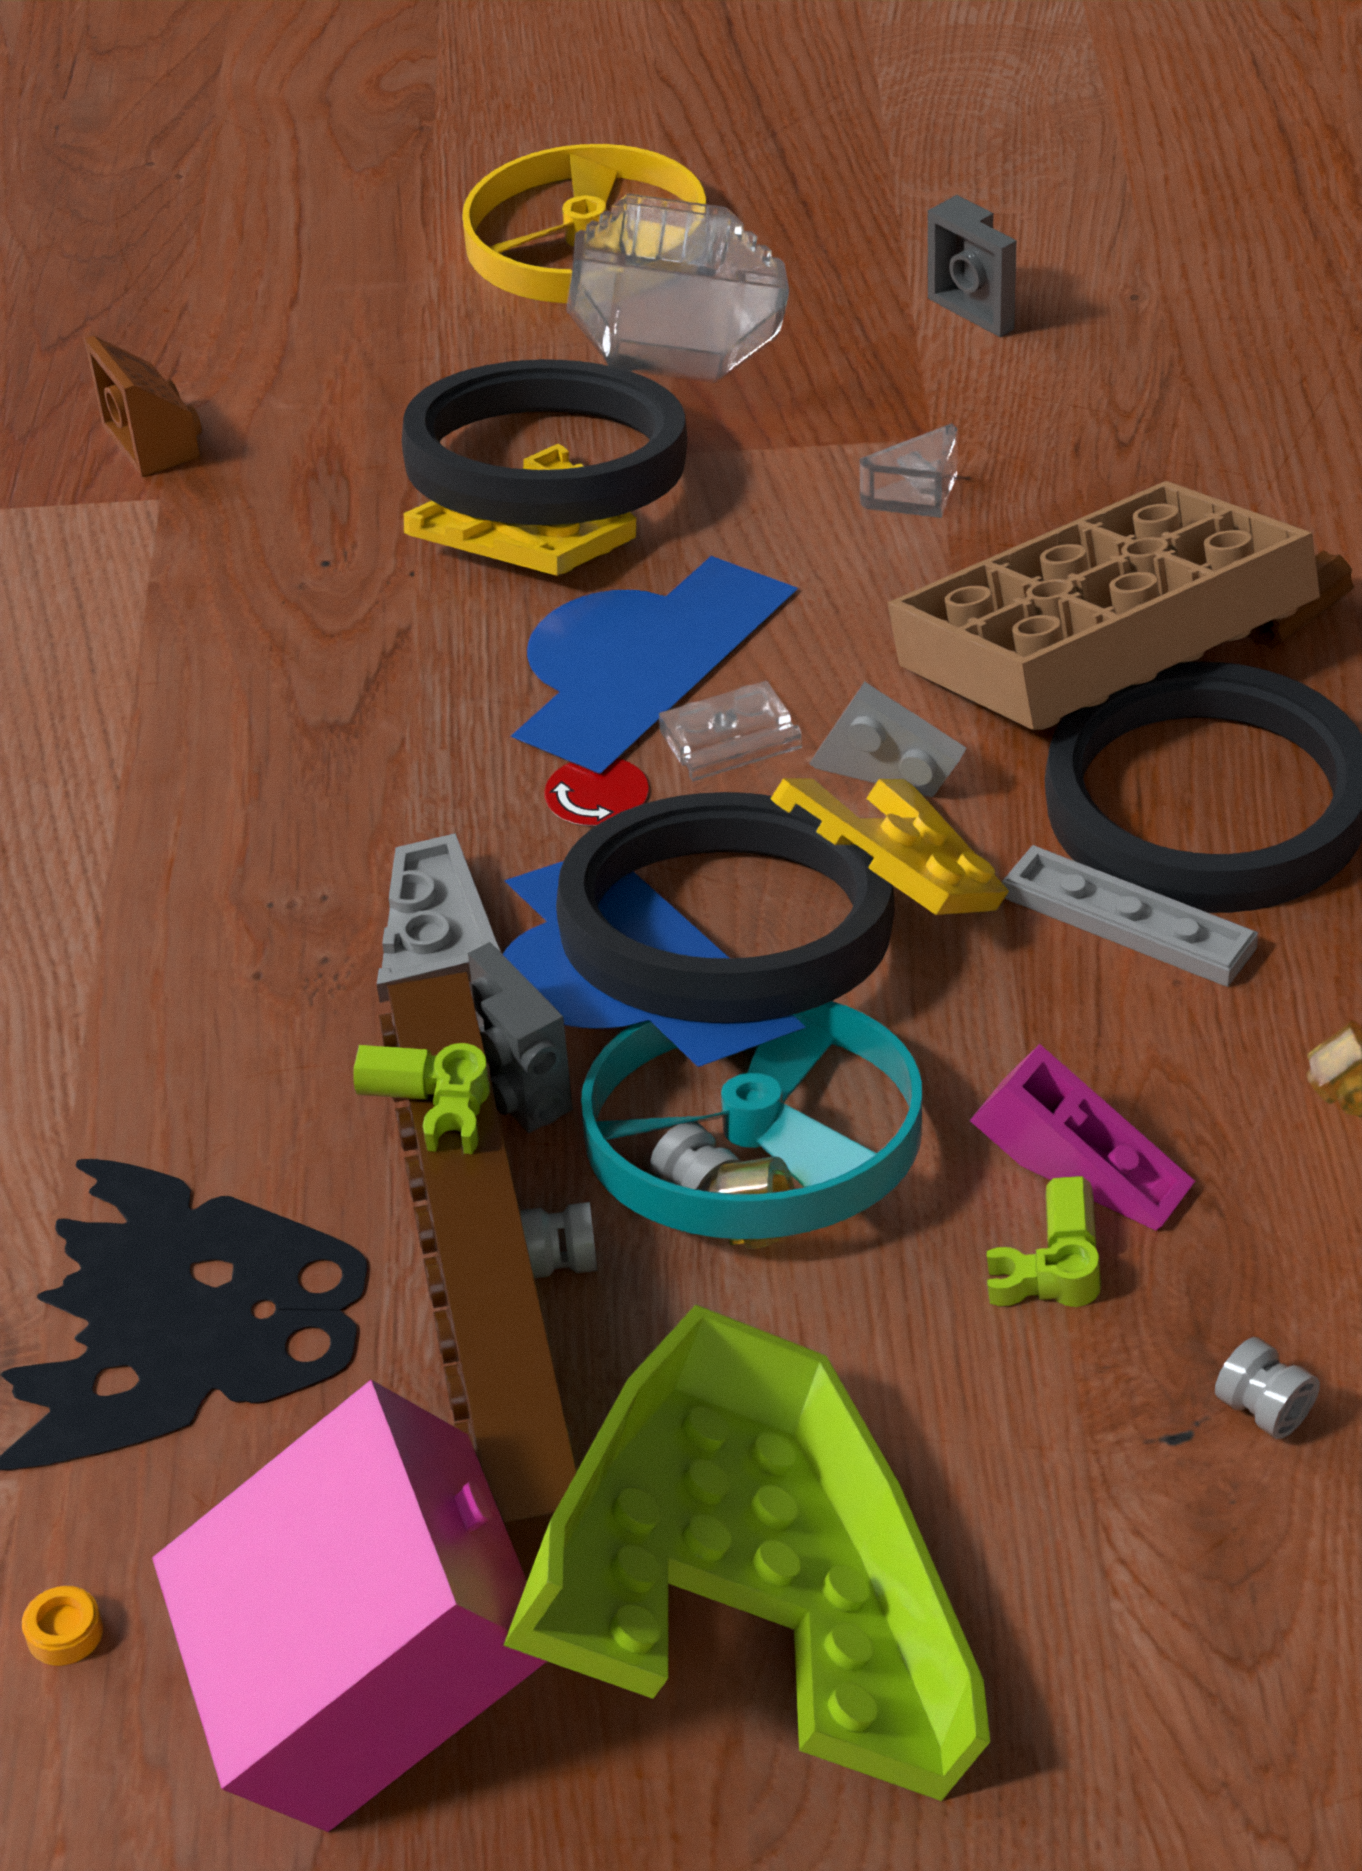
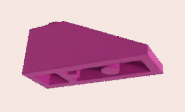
M1041 1044L1002 1080L969 1120L1020 1166L1049 1180L1061 1177L1083 1176L1091 1183L1095 1202L1155 1231L1164 1224L1195 1182Z

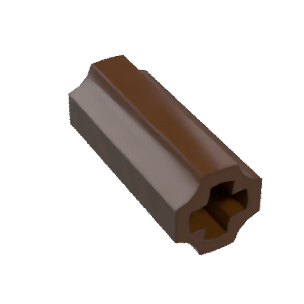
M1324 550L1317 554L1315 560L1320 598L1298 607L1296 613L1289 617L1272 619L1251 629L1248 635L1251 640L1256 644L1266 645L1273 650L1345 597L1355 588L1351 579L1353 569L1341 555H1332Z

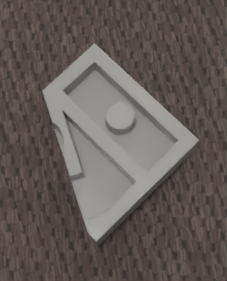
M864 681L809 764L819 770L876 783L878 779H905L922 795L933 797L960 761L966 747Z

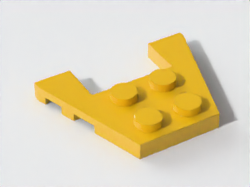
M560 444L551 446L523 459V469L551 470L584 467L582 464L573 466L569 462V451ZM433 501L403 513L404 533L409 536L556 576L570 572L574 567L599 555L609 553L613 548L636 538V517L631 512L602 520L562 525H524L490 521L455 512Z
M783 778L770 798L788 813L793 810L795 805H799L820 819L822 822L816 832L834 845H857L874 858L868 867L870 870L935 915L996 911L1009 892L1005 885L995 876V870L992 865L975 854L923 795L905 779H878L866 798L883 812L886 818L857 817L813 778Z

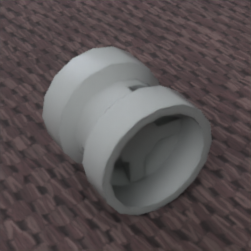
M698 1122L682 1123L670 1129L656 1145L650 1160L651 1170L659 1179L695 1190L738 1194L746 1178V1166L730 1150L716 1148L715 1138Z
M590 1202L569 1204L563 1212L549 1214L542 1208L520 1210L534 1278L549 1277L555 1269L569 1267L576 1274L597 1271ZM560 1228L565 1229L567 1247L565 1252H560L558 1229Z
M1252 1337L1244 1341L1227 1359L1217 1378L1215 1394L1218 1399L1234 1410L1249 1409L1254 1414L1255 1422L1260 1429L1275 1439H1283L1290 1435L1310 1412L1318 1396L1320 1382L1316 1376L1299 1365L1287 1366L1280 1363L1277 1349L1259 1337Z

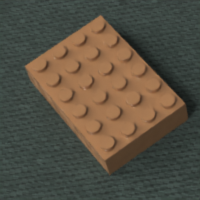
M1164 481L889 601L887 604L899 666L1018 722L1029 729L1038 730L1056 725L1061 717L1082 707L1102 704L1109 698L1110 694L1125 687L1149 682L1157 676L1158 672L1179 662H1190L1203 656L1205 650L1218 644L1244 638L1250 634L1251 629L1272 619L1289 617L1296 613L1298 607L1320 598L1312 532Z

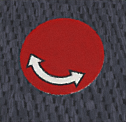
M617 758L601 774L569 762L550 776L545 785L544 798L549 809L563 820L579 825L597 826L620 812L644 804L648 796L649 786L644 773L637 766L623 759Z

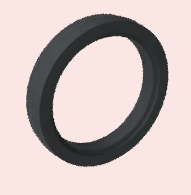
M538 359L509 361L475 367L447 376L429 385L410 401L405 410L401 442L405 469L409 480L420 493L433 502L455 512L490 521L524 525H562L619 516L644 507L661 498L677 484L683 474L688 437L685 413L681 403L669 390L657 382L628 370L598 363ZM525 412H569L602 417L632 427L646 435L650 440L645 446L633 453L608 462L578 468L551 470L517 469L490 465L460 456L446 449L440 443L443 437L468 424L496 416Z
M1179 662L1158 672L1157 676L1149 682L1130 685L1110 694L1109 698L1102 704L1082 707L1065 715L1058 724L1050 743L1044 779L1047 811L1053 832L1066 853L1075 862L1207 913H1233L1257 910L1282 904L1308 894L1337 875L1350 862L1362 841V734L1347 714L1328 698L1303 683L1268 670L1225 662ZM1213 718L1254 725L1272 731L1294 742L1305 750L1322 768L1330 783L1333 798L1323 815L1313 825L1280 844L1260 850L1233 854L1193 853L1147 842L1120 828L1107 818L1093 802L1083 778L1096 755L1109 743L1131 730L1166 720Z
M741 792L697 793L660 799L633 807L606 819L583 835L570 849L561 866L556 911L561 943L567 958L585 980L606 995L626 1005L665 1017L700 1022H752L780 1018L817 1008L841 997L864 982L881 963L889 946L895 914L893 885L868 868L874 858L857 845H834L818 834L816 830L822 821L799 805H795L793 810L788 813L770 799L772 797L770 795ZM739 852L781 858L814 869L836 882L847 894L853 907L844 921L833 931L804 946L755 957L705 958L659 950L628 938L604 918L598 905L612 885L624 876L642 867L685 855Z

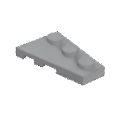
M456 833L395 848L389 892L390 911L388 926L384 928L382 942L384 955L382 968H379L377 979L380 1003L389 1001L387 985L467 972L468 980L471 981L468 953L489 942L500 951Z

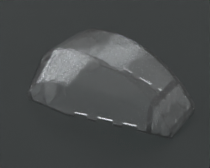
M627 193L612 205L611 212L604 211L600 214L599 222L591 221L587 224L586 231L579 230L575 233L566 311L611 369L717 383L776 340L781 330L787 307L789 284L785 263L780 258L771 257L772 250L768 246L757 244L756 248L757 236L752 231H743L744 223L727 207Z

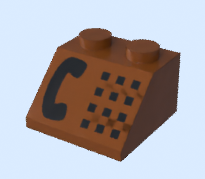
M94 335L84 338L102 427L141 477L200 457L196 437L202 434L199 416L192 404L185 405L180 399L174 382L171 379L165 381L155 367L146 360Z

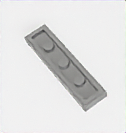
M1034 845L1030 847L1002 881L1009 890L1004 899L1226 987L1231 984L1257 949L1259 932Z

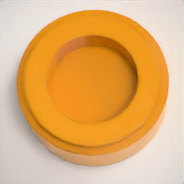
M59 1586L42 1592L29 1603L22 1617V1630L28 1648L37 1660L48 1665L63 1666L84 1659L97 1647L103 1634V1623L97 1603L90 1593L74 1586Z

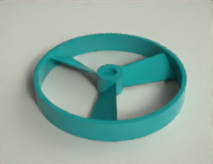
M831 1001L817 1008L793 1014L806 1028L757 1046L748 1072L729 1079L723 1085L721 1090L722 1112L704 1116L597 1121L606 1099L626 1076L651 1059L678 1048L648 1020L629 1026L611 1040L593 1061L586 1075L581 1098L586 1154L596 1177L608 1192L634 1212L667 1227L697 1235L729 1239H765L810 1232L846 1220L866 1210L893 1190L908 1173L920 1149L923 1134L922 1081L919 1069L906 1046L889 1029L862 1012ZM831 1044L861 1056L882 1070L896 1084L908 1104L909 1111L901 1128L878 1153L784 1104ZM722 1118L725 1138L741 1147H762L803 1188L764 1194H726L695 1190L664 1181L638 1169L620 1156L606 1140L669 1129L682 1123H700Z

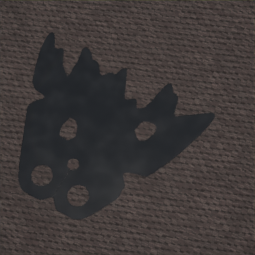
M101 1159L77 1160L76 1167L97 1180L96 1184L89 1189V1193L116 1206L126 1219V1223L83 1222L65 1218L56 1221L55 1230L57 1234L67 1242L65 1253L76 1261L81 1269L67 1275L63 1280V1285L59 1288L39 1293L37 1299L87 1320L89 1324L74 1338L76 1342L86 1345L87 1350L76 1359L14 1367L2 1372L1 1376L13 1385L12 1393L14 1398L49 1407L50 1412L0 1455V1470L50 1465L111 1451L173 1432L191 1423L199 1405L211 1389L220 1390L229 1400L234 1402L259 1403L305 1388L333 1376L346 1367L353 1355L357 1333L356 1324L340 1310L361 1297L367 1272L366 1259L357 1249L333 1236L231 1196L212 1198L196 1209L191 1210L189 1208L191 1190L180 1178L116 1161ZM208 1260H221L232 1263V1279L219 1287H211L192 1278L190 1266L192 1263ZM316 1260L332 1261L338 1264L342 1270V1278L337 1286L327 1292H308L298 1283L300 1270L306 1264ZM268 1300L275 1304L276 1310L268 1318L259 1319L251 1314L252 1306L258 1301ZM301 1328H320L330 1337L328 1351L314 1361H296L289 1357L286 1352L285 1344L288 1337ZM128 1365L139 1377V1381L132 1389L121 1393L99 1396L92 1390L96 1376L105 1368Z

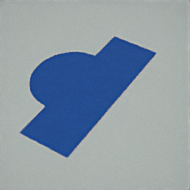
M710 556L667 596L641 590H610L582 596L561 605L549 613L536 626L527 646V658L532 671L543 683L556 689L559 693L510 737L601 774L799 588Z
M563 861L504 880L546 922L518 936L506 948L503 955L563 1016L564 1025L603 1029L625 1027L650 1020L697 1067L806 1028L793 1015L752 1022H700L665 1017L626 1005L601 992L585 980L572 966L564 952L556 911L558 881ZM635 872L624 876L612 885L598 905L604 918L615 929L639 943L676 954L705 958H729Z

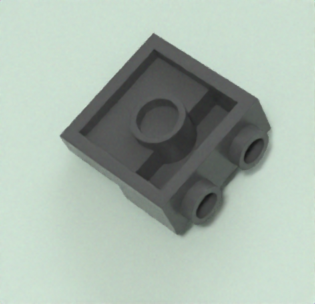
M955 195L928 210V299L996 336L1002 337L1014 330L1017 240L993 229L994 213Z
M489 942L468 953L471 982L469 984L486 1062L489 1064L490 1080L496 1108L502 1115L510 1113L528 1133H531L542 1126L553 1123L560 1116L573 1110L564 1019L555 1007Z

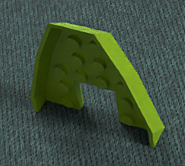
M695 1304L627 1379L549 1522L503 1646L653 1699L668 1679V1584L677 1586L794 1629L799 1751L942 1801L990 1743L984 1679L902 1488L826 1355Z

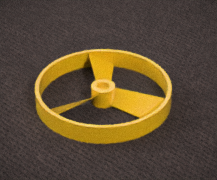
M614 144L562 146L531 153L510 161L489 173L476 184L465 200L462 214L468 259L474 269L484 279L512 294L554 303L577 304L611 301L654 289L669 282L688 269L701 254L708 235L705 192L700 181L690 170L677 161L659 153L637 147ZM623 178L640 181L671 192L682 199L694 211L696 216L688 228L607 211L606 203L615 179ZM572 179L574 197L563 204L562 225L492 246L485 245L476 235L475 231L483 218L506 199L539 185ZM564 232L566 242L573 247L592 248L602 245L635 260L591 269H555L525 264L499 253L537 238Z

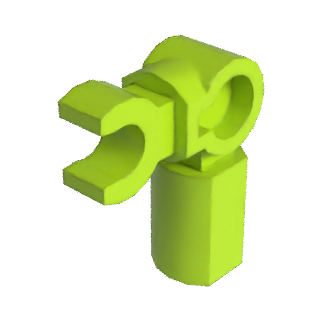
M457 1043L445 1047L437 1056H432L428 1049L359 1045L354 1064V1089L357 1095L427 1100L428 1094H434V1108L429 1110L423 1121L427 1150L436 1152L439 1137L446 1131L456 1130L461 1132L464 1154H472L475 1151L479 1141L476 1116L479 1114L480 1105L487 1099L490 1093L486 1057L481 1049L471 1044Z
M1083 1176L1053 1178L1047 1184L1045 1198L1048 1248L1036 1249V1254L1024 1255L1017 1249L1010 1247H996L987 1251L989 1275H1010L1003 1279L994 1278L987 1280L990 1304L1011 1306L1021 1302L1026 1296L1039 1295L1040 1300L1055 1299L1065 1306L1079 1307L1087 1305L1096 1299L1101 1290L1099 1255L1095 1248L1096 1231L1093 1188L1087 1179Z

